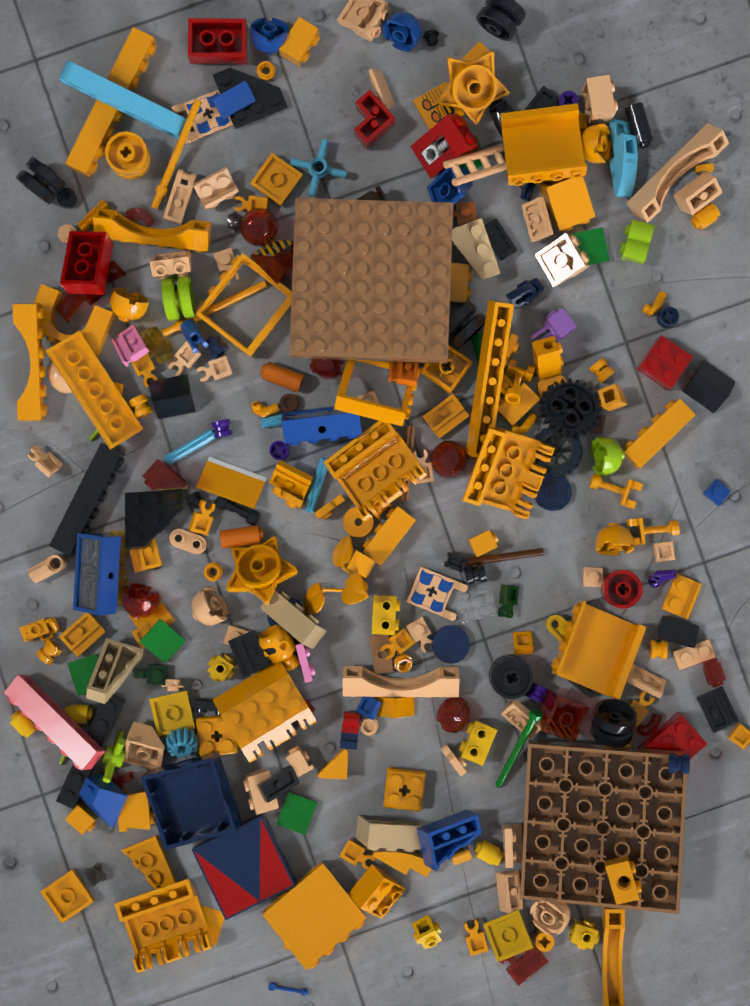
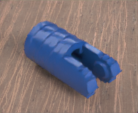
M189 319L181 324L180 329L193 353L199 352L196 344L200 342L205 348L209 346L195 320Z

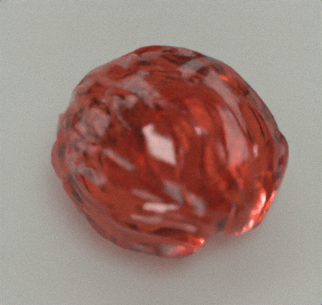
M450 697L439 706L436 716L437 721L441 724L444 731L457 733L467 725L470 717V707L468 702L462 697Z

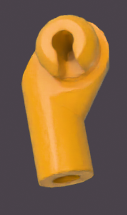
M659 291L652 305L646 303L642 308V312L647 314L646 316L655 314L662 308L667 294Z
M259 401L251 403L252 412L263 418L280 411L277 403L270 406H265Z
M529 413L522 425L514 424L511 431L519 434L526 433L537 420V416Z

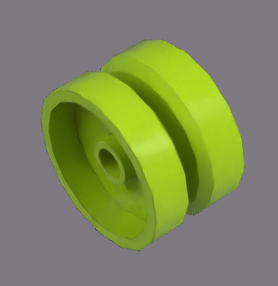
M180 276L177 280V286L173 278L162 279V300L168 321L179 320L181 314L180 307L185 318L196 317L195 297L190 276Z

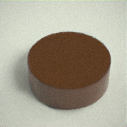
M285 394L280 400V407L284 412L296 411L299 407V400L293 394Z

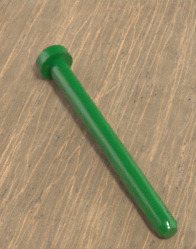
M531 709L528 715L530 718L496 781L497 788H501L505 783L535 723L543 717L539 710Z

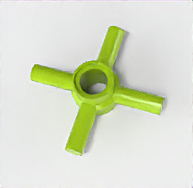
M118 731L114 745H107L102 758V762L106 763L103 768V781L105 783H110L115 766L121 768L126 755V751L122 750L126 743L124 731Z

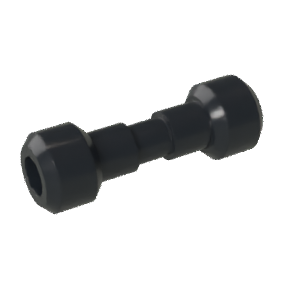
M218 496L215 501L216 508L237 513L240 517L246 519V523L252 526L256 525L260 518V512L254 509L242 508L226 498Z

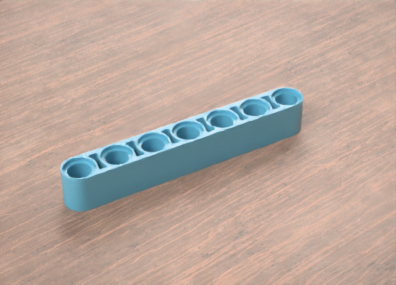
M65 62L59 77L61 82L179 139L186 118L73 62Z

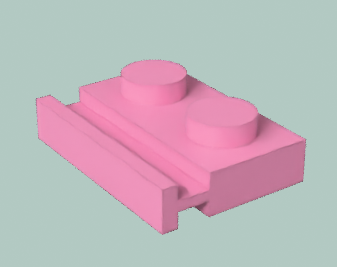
M134 324L118 334L119 337L115 340L111 339L121 361L126 367L129 366V362H135L150 352Z
M296 643L295 646L305 683L313 681L312 676L315 675L313 664L308 663L307 657L310 656L309 648L301 643Z

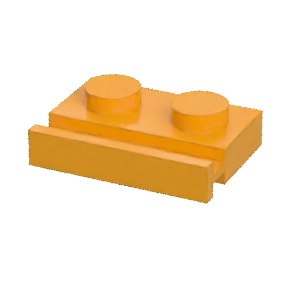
M452 394L422 418L438 439H440L470 415L455 395Z
M279 460L269 483L303 500L314 477Z
M156 537L146 549L129 550L135 573L163 566Z
M676 574V579H672L661 609L688 620L702 584Z
M84 613L59 638L76 657H79L104 635L107 630L101 626L92 614Z

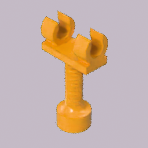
M511 358L505 375L513 377L514 380L512 387L506 391L505 400L510 404H517L521 399V391L519 390L521 380L530 383L535 366L528 364L525 370L516 367L517 360Z
M595 473L592 475L589 488L597 490L601 487L621 494L619 505L635 509L637 502L627 499L630 488L641 491L643 484L628 479L623 488L603 481L601 475L598 476Z
M643 518L626 519L627 527L638 526L639 537L633 538L634 545L646 544V534L669 532L671 536L680 533L678 520H670L669 524L665 526L644 527Z

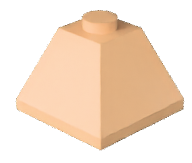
M133 721L126 738V755L123 762L148 769L162 766L165 746L152 726Z

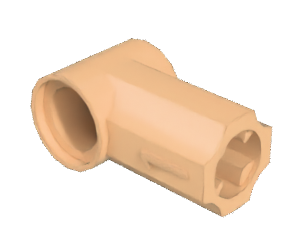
M63 554L51 555L46 560L27 569L28 575L37 584L55 573L65 570L68 566V559ZM55 558H58L61 562L59 568L54 565Z

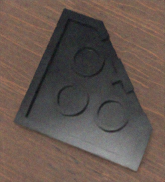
M232 68L213 74L220 94L246 81L256 102L230 116L235 129L287 108L279 87Z
M182 489L125 493L126 550L146 549L151 544V541L170 524V521L184 510Z

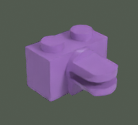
M556 308L545 318L544 327L533 334L530 339L533 341L544 332H547L548 334L541 339L554 336L557 343L572 333L577 326L564 308L560 311Z

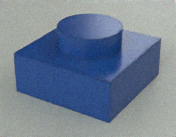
M714 479L703 495L716 506H719L731 491L717 479Z
M362 697L356 711L374 720L382 702L373 697Z

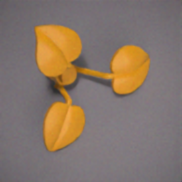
M346 535L338 542L332 554L334 566H341L350 575L345 582V588L322 589L320 583L311 585L304 598V609L307 615H314L322 609L325 601L323 593L342 592V601L348 605L359 603L369 597L367 593L368 582L363 580L361 574L352 573L346 568V565L349 564L353 557V544L350 535Z

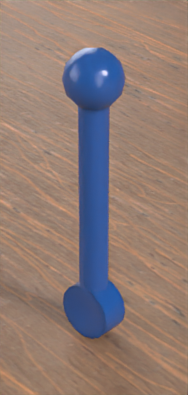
M271 982L268 986L270 991L277 989L300 993L302 996L308 995L306 988L301 990L278 986L274 982Z

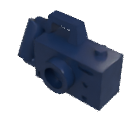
M534 278L531 281L525 280L517 285V289L506 294L509 303L514 304V309H517L522 305L530 304L532 299L536 298L544 290V287L538 278Z

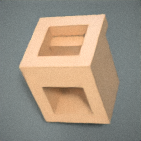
M299 745L288 750L289 754H287L286 758L290 766L293 767L297 778L314 769L315 764L313 762L309 763L311 759L306 750L302 751Z

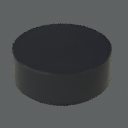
M63 188L57 194V201L64 208H72L77 203V195L72 189Z

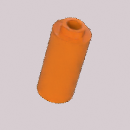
M268 362L267 365L263 364L260 375H263V380L297 393L305 377L301 373L272 362Z
M259 525L220 530L222 549L261 544V540H264L263 528L259 529Z

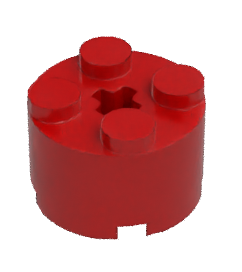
M617 569L605 575L600 590L604 601L609 605L627 609L634 606L641 599L643 585L633 572ZM622 584L625 587V591H618V587H621Z

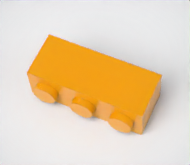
M398 506L396 509L392 507L386 514L387 521L384 524L380 522L374 530L376 533L374 538H368L362 546L365 549L363 553L380 566H382L416 521Z

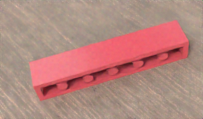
M17 675L4 693L9 697V702L18 706L21 709V713L25 717L30 718L34 722V726L38 730L43 731L47 735V739L60 748V752L63 755L71 758L74 761L73 765L79 770L92 769L105 753V750L28 675Z

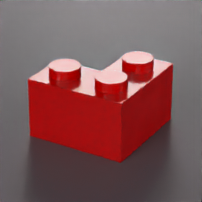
M370 89L355 102L356 110L365 120L354 128V136L366 149L395 125V117Z

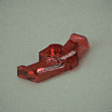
M114 260L110 262L106 284L121 276H126L124 270ZM67 293L55 307V310L69 323V319L84 301L92 306L104 295Z

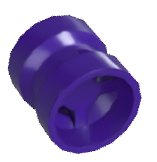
M275 441L271 444L269 452L274 459L282 461L289 456V447L283 441Z

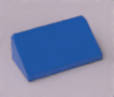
M246 81L212 99L223 120L256 102Z

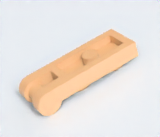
M178 170L163 216L164 220L179 225L183 224L194 189L192 184L197 182L198 174L185 173V170ZM183 180L188 181L187 186L181 184Z

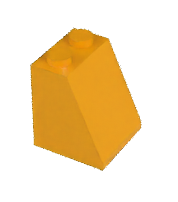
M583 176L580 178L570 177L559 181L547 180L537 183L554 227L559 231H569L574 225L586 224L591 221V218L595 217Z

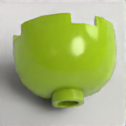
M596 437V440L591 441L590 457H594L595 466H592L595 474L598 476L607 475L619 469L625 453L615 439Z

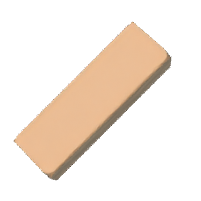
M369 69V79L376 97L387 109L394 107L395 102L381 70Z
M519 870L497 872L496 883L500 911L510 913L523 909V901L520 899L521 883Z

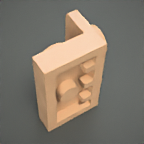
M227 167L192 184L205 209L215 208L219 205V202L225 199H232L239 192Z
M538 197L521 205L531 242H541L546 237L553 235L544 197Z
M515 699L513 702L509 701L501 715L522 732L530 718L528 715L530 710ZM541 720L535 723L528 737L529 739L541 731Z
M502 824L503 863L505 868H513V863H522V825Z

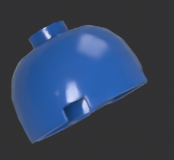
M399 11L387 19L383 25L382 32L387 41L390 39L395 43L392 45L394 48L408 52L417 45L421 38V25L414 15Z
M266 17L253 21L251 23L250 36L254 47L268 55L279 52V48L288 37V25L277 18H272V21H266Z

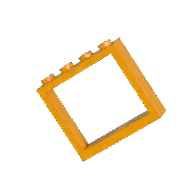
M242 253L241 256L237 254L230 264L233 266L230 270H225L219 277L220 283L210 288L207 292L209 297L206 301L201 300L195 308L197 310L195 314L251 358L291 307L292 291ZM244 263L287 297L248 348L205 315V312Z
M347 360L334 409L403 426L404 419H409L411 408L408 405L412 406L415 395L411 391L415 392L416 387H406L401 409L347 396L356 361L389 369L390 361ZM418 368L417 378H419V375H420V371H421L420 368Z

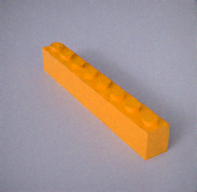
M133 27L107 80L132 92L134 89L136 90L139 86V78L142 72L144 73L147 70L150 56H153L157 49L154 37ZM96 100L65 162L67 167L90 178L91 174L96 172L97 162L100 157L104 156L105 146L108 140L114 136V128L117 123L121 122L123 113Z
M488 300L466 445V453L471 457H478L488 428H495L514 308L512 303Z

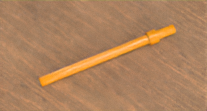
M195 99L160 185L156 187V195L151 207L157 210L163 196L167 194V186L202 102Z
M261 281L210 306L205 315L209 316L267 288L265 281ZM197 315L193 318L179 319L174 322L175 324L161 331L164 337L177 331L181 332L180 327L184 321L193 319L197 322L201 319Z

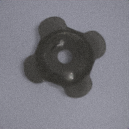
M234 211L233 214H229L227 217V228L238 233L239 228L242 227L243 220L241 215Z
M96 863L94 867L86 868L84 871V875L91 886H96L97 883L105 881L107 878L106 873H103L101 869L102 865L100 863Z

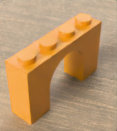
M41 284L34 303H40L44 310L41 327H44V336H47L46 340L57 344L58 341L61 342L71 336L61 333L55 324V314L63 293ZM95 305L86 327L80 332L95 355L99 357L116 315L109 310Z

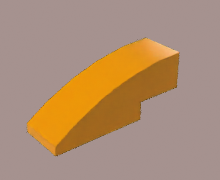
M356 550L347 569L353 573H359L363 578L367 579L376 562Z
M386 848L372 851L373 857L405 875L409 869L425 877L431 871V868L425 866L423 855L420 853L406 852L404 849L387 851L385 850Z

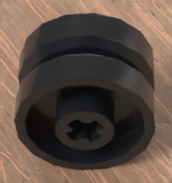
M486 0V6L482 7L477 14V22L494 37L505 41L512 40L517 31L516 27L520 26L525 19L526 13L515 0Z
M32 156L26 163V166L34 175L32 176L27 171L21 170L15 178L50 205L56 197L48 186L56 191H61L66 183L50 167Z
M471 300L461 308H458L449 317V336L458 331L451 341L457 349L467 343L471 336L475 335L485 325L486 316L483 313H479L471 319L477 309Z
M512 654L502 655L497 658L490 666L488 673L489 682L495 692L507 699H517L524 696L530 690L533 682V673L530 666L519 656ZM513 673V678L508 679L507 675H511Z
M602 700L595 706L590 734L597 742L607 747H624L632 740L637 721V712L631 705L621 700Z

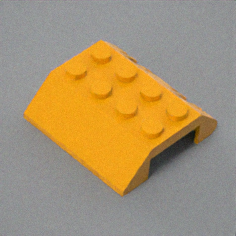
M383 421L376 422L323 462L333 478L338 480L356 506V511L364 521L372 517L369 511L374 515L378 513L374 506L377 502L384 508L387 506L385 499L391 503L403 494L400 489L401 487L405 492L409 490L405 483L407 480L410 479L416 485L418 483L416 476L420 480L428 476L392 424Z
M488 428L462 501L481 506V503L511 511L516 517L528 519L531 512L528 509H532L533 504L522 499L521 496L525 494L531 498L537 497V493L534 491H539L544 479V475L538 472L545 474L547 469L534 462L536 458L544 462H550L551 457L547 455L552 456L555 447L536 438L503 428Z
M281 662L270 664L213 699L220 715L249 763L257 759L253 750L256 751L259 757L263 756L261 748L257 745L260 742L264 741L267 749L271 751L274 748L269 740L272 739L277 747L290 739L286 731L287 729H289L292 736L297 735L291 723L298 720L300 727L305 730L307 726L303 719H306L309 726L317 722Z
M189 878L114 903L119 921H124L135 954L133 963L137 973L146 971V966L148 970L153 968L152 954L154 953L157 955V962L160 966L164 965V959L166 963L182 959L183 953L185 957L190 956L189 941L193 940L196 953L202 952L201 946L204 951L212 948L210 929L199 895Z

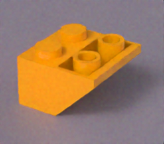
M371 864L348 895L360 909L382 919L396 900L401 897L406 888L383 869Z

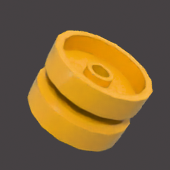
M128 131L119 132L112 136L106 144V160L119 177L127 180L138 179L145 175L150 168V151L143 139L137 134Z

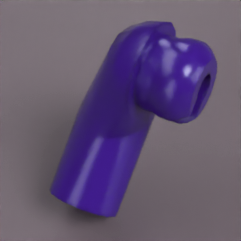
M658 570L648 579V584L654 588L659 587L665 580L676 579V571Z

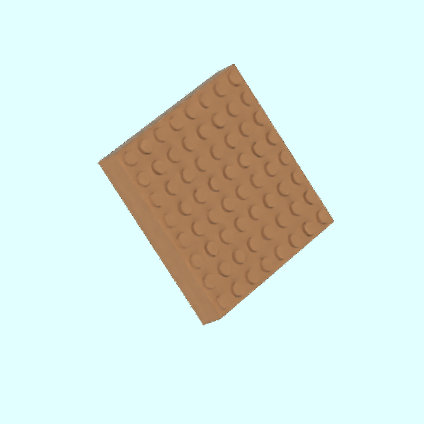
M296 198L290 357L447 363L453 203Z
M529 739L520 899L679 914L687 774H682L681 770L676 773H668L669 753H676V755L681 757L682 754H687V752L634 747L614 748L596 744ZM629 856V860L634 861L637 873H634L635 880H639L641 884L640 900L616 905L605 868V861ZM627 876L619 878V881L622 883H627L630 880Z

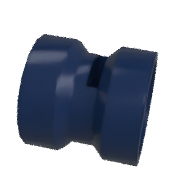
M671 306L662 309L657 314L658 325L662 328H670L679 320L678 310Z
M669 753L668 773H676L681 770L682 774H689L690 754H682L679 757L676 753Z

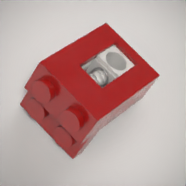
M458 113L448 114L410 146L430 178L438 177L445 170L443 166L445 161L476 152L480 149L477 138L468 129L466 120L458 115Z

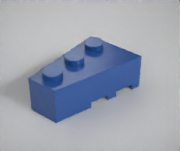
M466 809L417 828L425 866L436 871L440 868L439 865L446 859H451L457 850L461 847L464 848L479 836L482 830L478 814Z

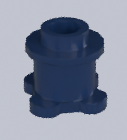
M213 335L206 340L209 346L205 349L210 351L213 359L219 358L229 349L227 345L224 346L219 340L220 336L215 337Z

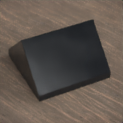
M704 360L682 392L714 413L730 396L735 381Z
M188 374L150 381L152 402L158 419L196 412Z

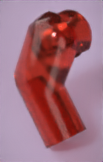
M130 208L126 211L128 219L142 220L147 227H150L155 222L144 208Z
M653 713L648 724H639L637 733L647 737L656 732L662 716Z

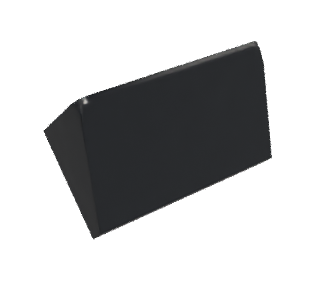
M662 616L658 623L657 638L695 648L699 626Z

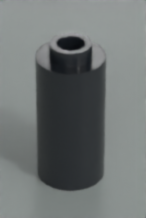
M636 103L624 109L631 134L636 136L637 147L639 146L640 149L649 147L651 145L650 142L654 139L643 103Z

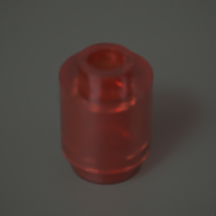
M717 658L702 662L704 666L702 669L707 684L712 685L713 688L724 685L723 681L727 679L721 662H718Z

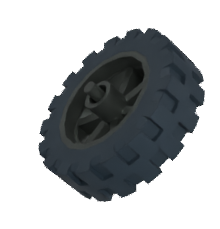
M544 428L539 434L537 433L535 438L545 443L550 440L552 441L555 450L552 456H547L555 457L554 464L544 462L536 458L534 463L547 469L545 475L556 478L565 477L567 474L570 475L579 467V463L583 458L581 440L577 439L575 434H573L571 439H569L568 434L561 438V432L554 435V428L551 430ZM554 438L562 439L559 445H556ZM565 441H567L571 446L569 448L561 449ZM571 451V455L569 459H567L563 455V452ZM561 457L566 462L558 464V458Z

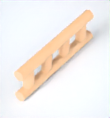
M499 144L445 161L443 163L444 168H451L456 177L452 180L453 186L507 170L506 162L501 154L504 151V145ZM493 155L498 165L491 166L487 156ZM479 159L484 169L478 171L473 161ZM465 163L470 174L463 175L459 165Z

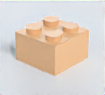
M610 75L586 78L581 89L588 127L596 124H609V121L613 119L616 111H618L617 100L613 98V93L615 92L614 81L610 80Z

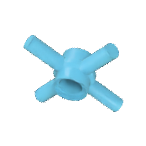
M322 139L318 157L312 159L311 162L291 158L290 161L292 166L309 170L312 181L308 195L316 197L319 181L327 174L345 179L347 176V171L329 167L328 162L325 160L329 141L326 139ZM318 164L324 167L320 172L314 170V167Z

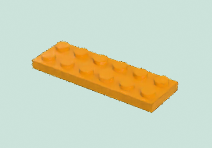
M80 331L46 350V353L110 450L143 430V427Z

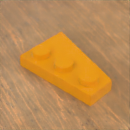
M158 834L121 850L125 856L127 855L134 862L133 865L137 869L139 868L146 876V880L154 889L178 882Z

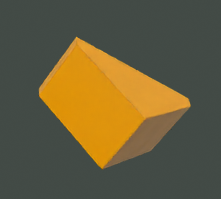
M376 697V700L382 702L376 716L400 718L415 715L414 697Z
M343 748L318 772L317 776L319 778L347 779L348 749Z

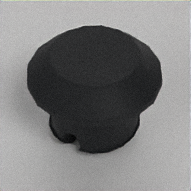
M436 30L425 32L423 39L427 40L428 46L432 47L438 44L437 36L439 32Z
M194 492L189 497L187 505L192 504L195 508H199L198 503L202 500L199 492Z

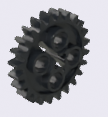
M569 378L567 383H565L564 379H561L560 385L554 381L553 387L548 385L547 391H543V397L540 398L539 403L541 405H539L538 410L542 412L539 417L545 418L543 424L549 423L547 430L555 429L554 435L561 432V438L565 434H568L569 439L572 438L573 434H575L577 439L581 433L586 436L588 431L592 432L594 426H597L598 420L601 417L599 412H601L602 407L598 406L601 400L595 399L598 393H591L593 387L586 389V382L579 385V379L575 383H572L571 378ZM566 394H571L574 398H568ZM552 406H558L561 410H555ZM580 407H585L588 411H582ZM566 419H572L574 423L571 424Z

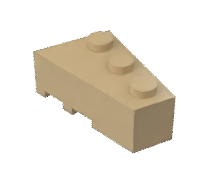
M478 217L454 226L452 228V244L477 277L484 280L500 274L482 218Z
M275 590L269 605L263 603L260 608L301 644L313 649L327 630L318 624L319 621L311 614L308 616L304 613L305 609L297 602L293 604L288 594L284 591L280 593Z
M106 638L87 686L86 699L105 704L141 662L143 649Z
M358 815L355 838L364 844L368 850L378 851L379 848H386L385 850L387 851L404 849L406 852H415V849L421 850L417 828L423 825L419 822L396 819L394 821H382V818L376 817V820H367L364 816Z

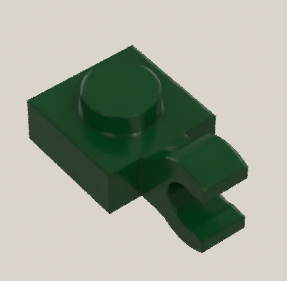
M501 584L499 603L502 606L497 612L499 617L513 618V605H517L519 586Z
M149 664L148 670L135 669L134 678H147V684L165 685V680L168 679V665Z

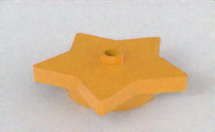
M490 50L471 61L447 57L449 83L437 102L443 106L462 108L473 123L477 125L484 111L492 102L510 94L507 88L495 77L494 52ZM472 83H475V86L473 88H470V85Z
M273 536L259 545H253L248 548H231L235 562V571L227 583L226 589L228 592H252L262 602L269 605L277 585L296 575L298 570L280 557L276 536Z

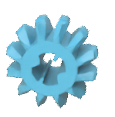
M178 727L177 730H171L170 734L166 737V749L171 756H177L178 759L180 757L186 758L187 755L193 756L194 752L197 751L198 736L193 729L188 730L187 727L180 729Z

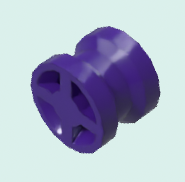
M565 91L560 95L557 106L577 104L578 96L573 91Z
M230 419L211 423L212 428L215 430V439L233 435L229 427Z
M532 682L531 689L526 693V696L543 704L545 701L544 696L548 693L549 689Z

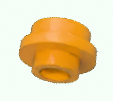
M269 61L259 63L257 75L260 79L267 81L275 76L276 69L273 63ZM269 69L270 72L268 74H264L263 70Z
M216 562L208 563L204 568V576L209 581H217L223 575L221 565ZM212 568L217 570L216 575L210 574Z
M400 654L394 659L396 670L405 673L412 668L413 660L410 655Z

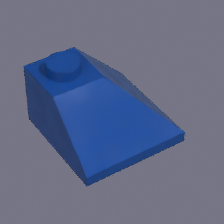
M460 167L463 175L469 174L468 169ZM448 168L427 189L432 202L453 203L454 206L472 187L473 182L453 186L452 180L456 177L452 169Z
M102 773L86 777L79 793L85 806L113 828L128 794L112 781L105 783Z

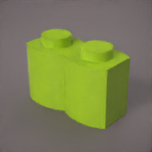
M632 219L630 224H626L624 235H627L626 240L621 242L619 253L622 254L621 259L643 265L648 254L655 225Z

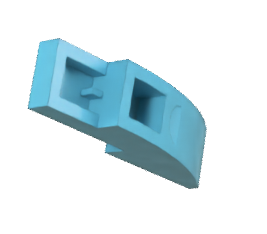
M613 119L609 121L614 158L609 160L615 196L629 199L633 193L637 173L636 136L630 135L627 121Z

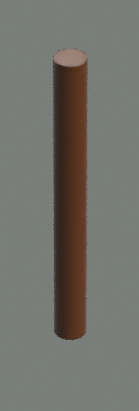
M543 548L467 558V564L472 566L482 563L542 556L544 551Z

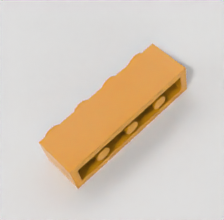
M680 398L675 401L673 399L664 406L666 410L662 414L658 412L650 420L652 424L648 427H642L637 432L638 437L634 441L630 439L623 446L625 457L636 469H640L695 416L694 412Z

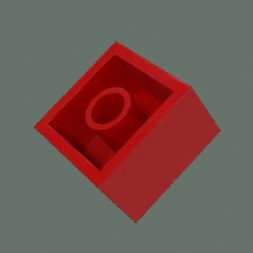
M661 335L655 340L636 370L667 391L674 386L693 356Z

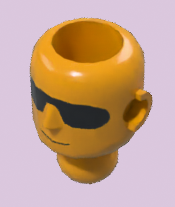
M280 625L270 626L263 631L259 637V645L265 657H268L272 663L283 662L284 668L288 671L297 668L300 661L299 657L293 654L296 646L289 633Z

